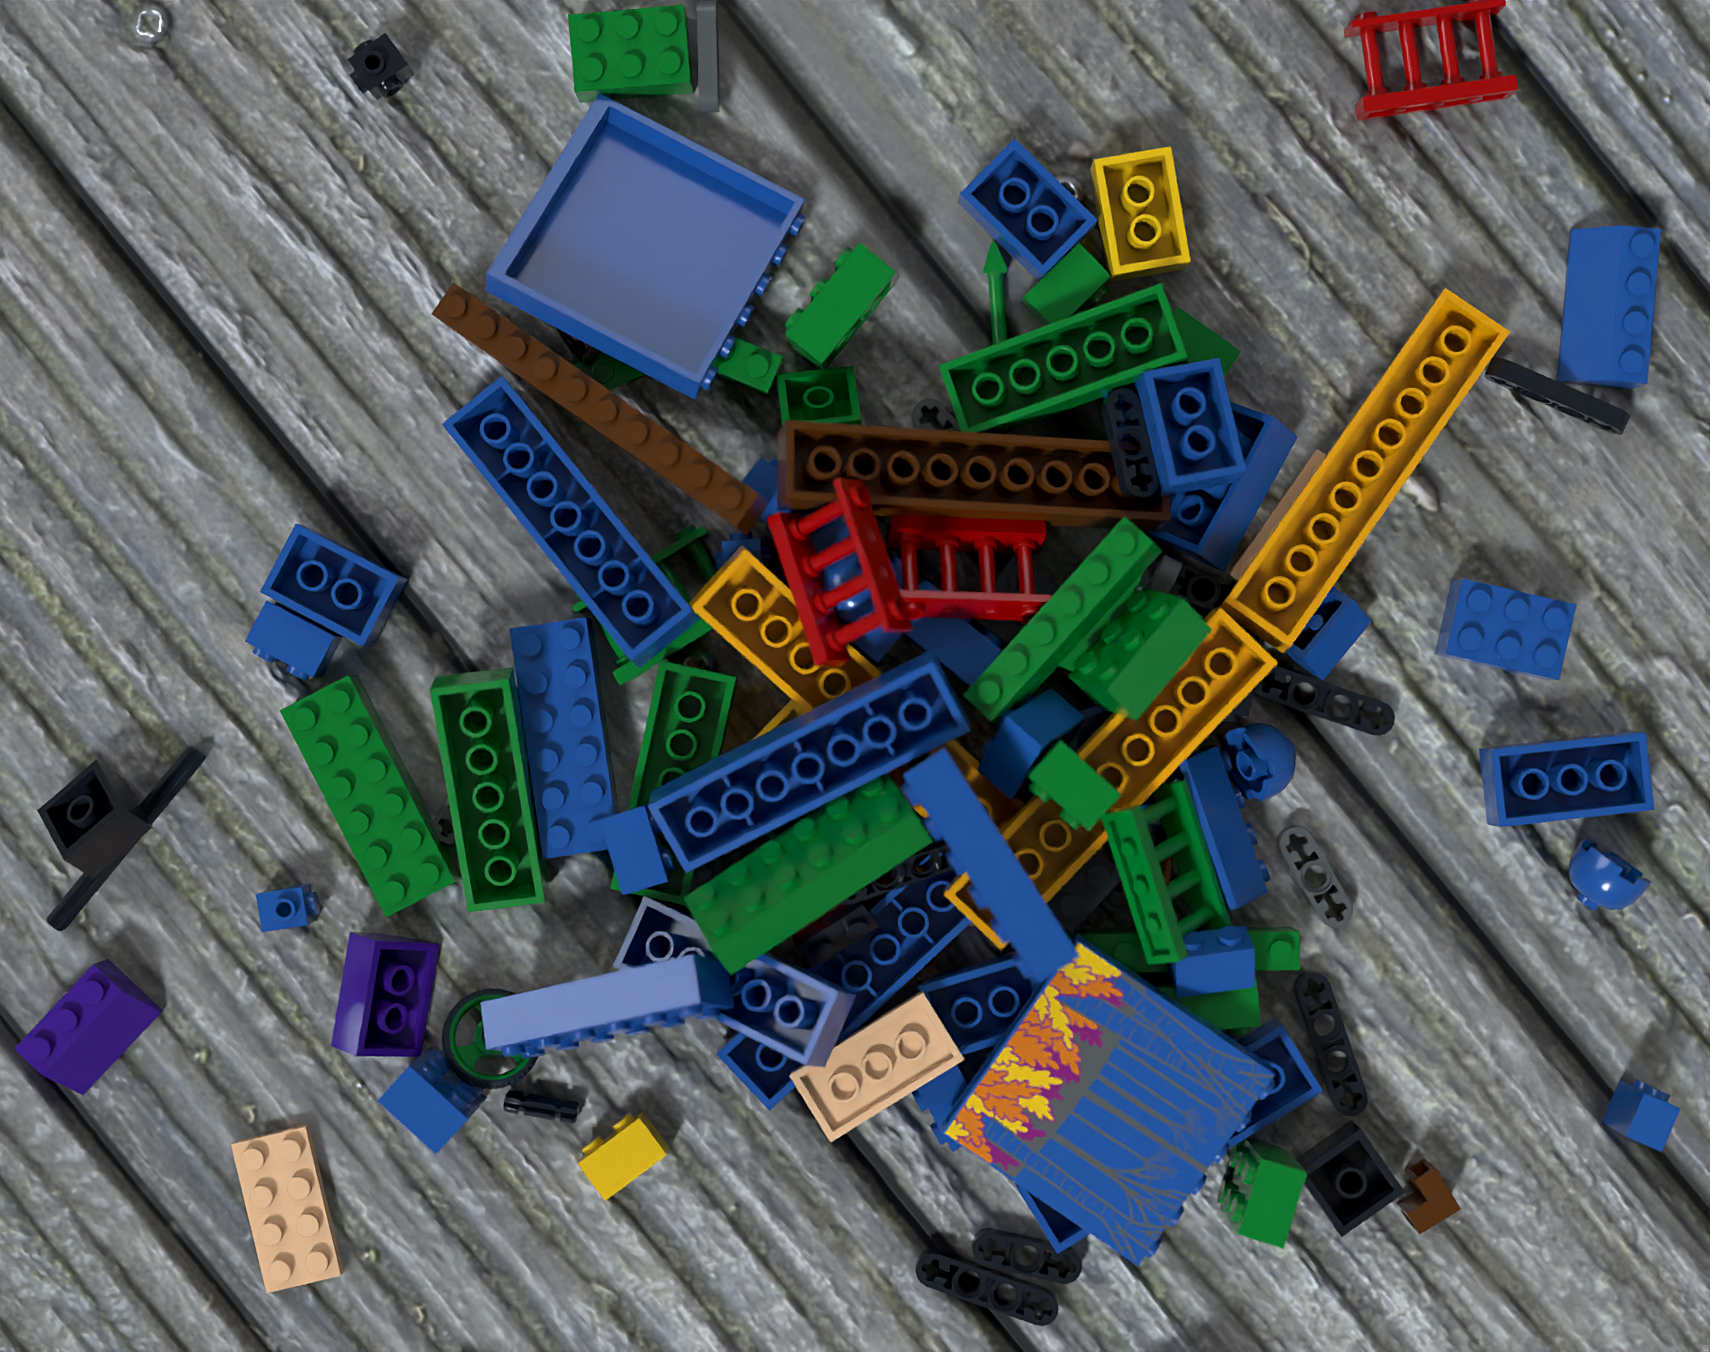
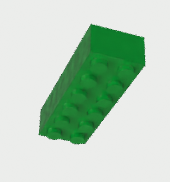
M1162 283L938 366L961 432L1002 434L1107 396L1115 389L1129 388L1134 385L1145 371L1189 364Z
M667 661L659 662L627 810L648 804L653 790L722 755L738 677ZM659 833L658 837L662 849L669 848L674 862L675 870L669 872L671 879L668 882L638 890L631 894L687 905L684 897L692 893L697 868L686 873L665 835ZM614 869L610 889L621 891Z
M514 668L435 677L430 687V695L467 912L545 903L549 885L545 860L542 857Z
M348 675L280 710L386 917L462 879L446 844L441 842L432 827L433 819L358 675Z
M885 773L827 802L684 897V900L708 946L732 975L933 841L889 774Z

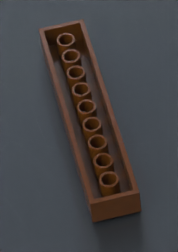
M786 420L778 432L777 510L815 512L839 499L833 481L838 478L863 481L864 486L870 493V504L875 516L909 515L1046 521V525L1105 529H1114L1126 517L1140 531H1156L1170 521V495L1160 497L1158 488L1154 494L1141 502L1130 501L1122 495L1108 441ZM1121 442V447L1127 454L1135 455L1138 453L1139 443ZM1142 460L1134 463L1135 469L1142 463ZM1126 464V466L1129 468L1134 464ZM1137 474L1131 480L1132 485H1138L1140 490L1147 485L1145 480H1139Z

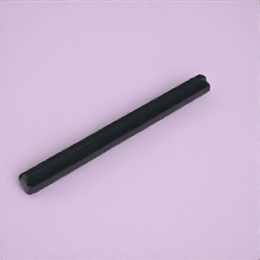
M187 747L141 802L140 807L151 825L205 761V755L196 747ZM139 840L94 879L83 873L48 915L47 923L57 931L65 930Z

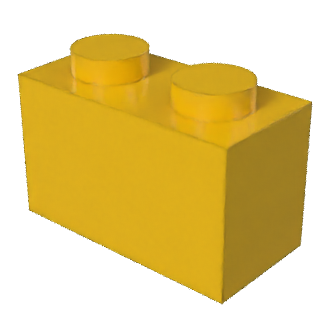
M643 1111L633 1117L631 1112L626 1114L612 1126L615 1130L614 1133L604 1140L599 1135L581 1149L584 1155L580 1158L578 1166L604 1201L667 1156L669 1152V1145Z

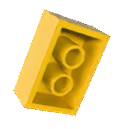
M1171 146L1094 159L1090 167V174L1107 272L1111 275L1109 282L1184 270L1191 260Z

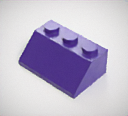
M350 932L331 1046L354 1056L420 1057L440 944L382 933Z
M109 959L93 964L14 1049L42 1076L84 1095L153 1023L163 1010Z

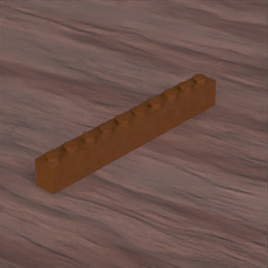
M454 282L432 312L434 317L745 535H748L769 505V502L759 493Z

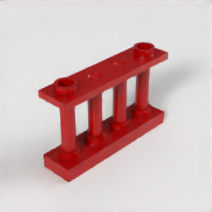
M1468 0V3L1383 16H1378L1375 11L1355 15L1354 20H1351L1344 29V37L1361 36L1368 91L1365 92V97H1362L1355 105L1357 121L1510 98L1518 90L1516 74L1503 76V72L1498 71L1491 17L1496 16L1506 6L1505 0ZM1475 19L1482 75L1479 76V80L1465 82V78L1460 77L1452 22ZM1437 25L1444 80L1441 81L1440 86L1427 87L1421 78L1414 28ZM1399 30L1406 86L1403 87V91L1389 93L1388 88H1384L1376 33Z
M845 478L834 480L833 483L839 499L806 517L799 513L777 512L767 518L816 666H840L850 661L851 657L847 643L882 626L883 631L907 632L913 629L909 618V607L901 595L870 504V493L862 480ZM844 514L851 536L816 554L810 538L811 532ZM857 551L864 573L827 592L822 582L823 569ZM869 588L876 610L841 628L835 613V606Z
M909 515L890 516L885 535L886 549H899L901 551L903 590H900L909 607L910 620L921 617L1017 620L1028 624L1052 597V595L1035 594L1032 554L1040 553L1047 534L1046 521ZM917 550H937L940 552L942 591L919 590ZM955 551L978 553L981 592H958ZM994 553H1014L1017 555L1020 594L997 593Z

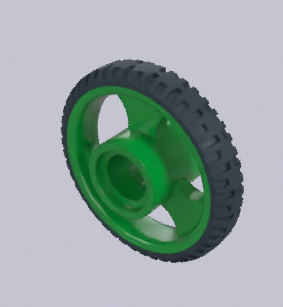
M498 988L475 991L462 998L452 1008L445 1020L442 1030V1049L445 1059L452 1071L470 1085L484 1089L507 1087L526 1076L538 1059V1057L522 1058V1055L511 1056L516 1063V1067L497 1075H487L475 1071L474 1065L479 1058L496 1060L502 1057V1051L486 1049V1045L482 1040V1033L484 1032L483 1018L472 1035V1043L467 1046H456V1029L461 1018L473 1007L479 1011L482 1017L481 1002L515 995L511 991Z

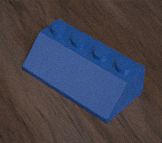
M1621 225L1570 230L1557 370L1558 382L1623 389H1635L1648 383L1661 229Z
M1230 402L1247 472L1234 483L1170 495V521L1156 531H1145L1189 557L1223 572L1298 438L1297 435L1275 417Z
M1209 745L1192 751L1173 771L1176 781L1186 779L1226 909L1232 911L1268 893L1265 882L1270 881V876L1264 860H1257L1252 846L1258 844L1253 827L1250 823L1244 824L1240 812L1241 809L1245 808L1241 792L1237 786L1232 788L1227 773L1232 772L1229 757L1225 750L1219 751L1218 746Z

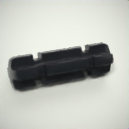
M510 1090L505 1095L503 1109L508 1113L518 1114L521 1111L524 1112L525 1116L553 1121L555 1118H560V1122L573 1124L578 1118L579 1103L564 1100L562 1103L559 1102L558 1098L530 1093L527 1096H523V1092Z

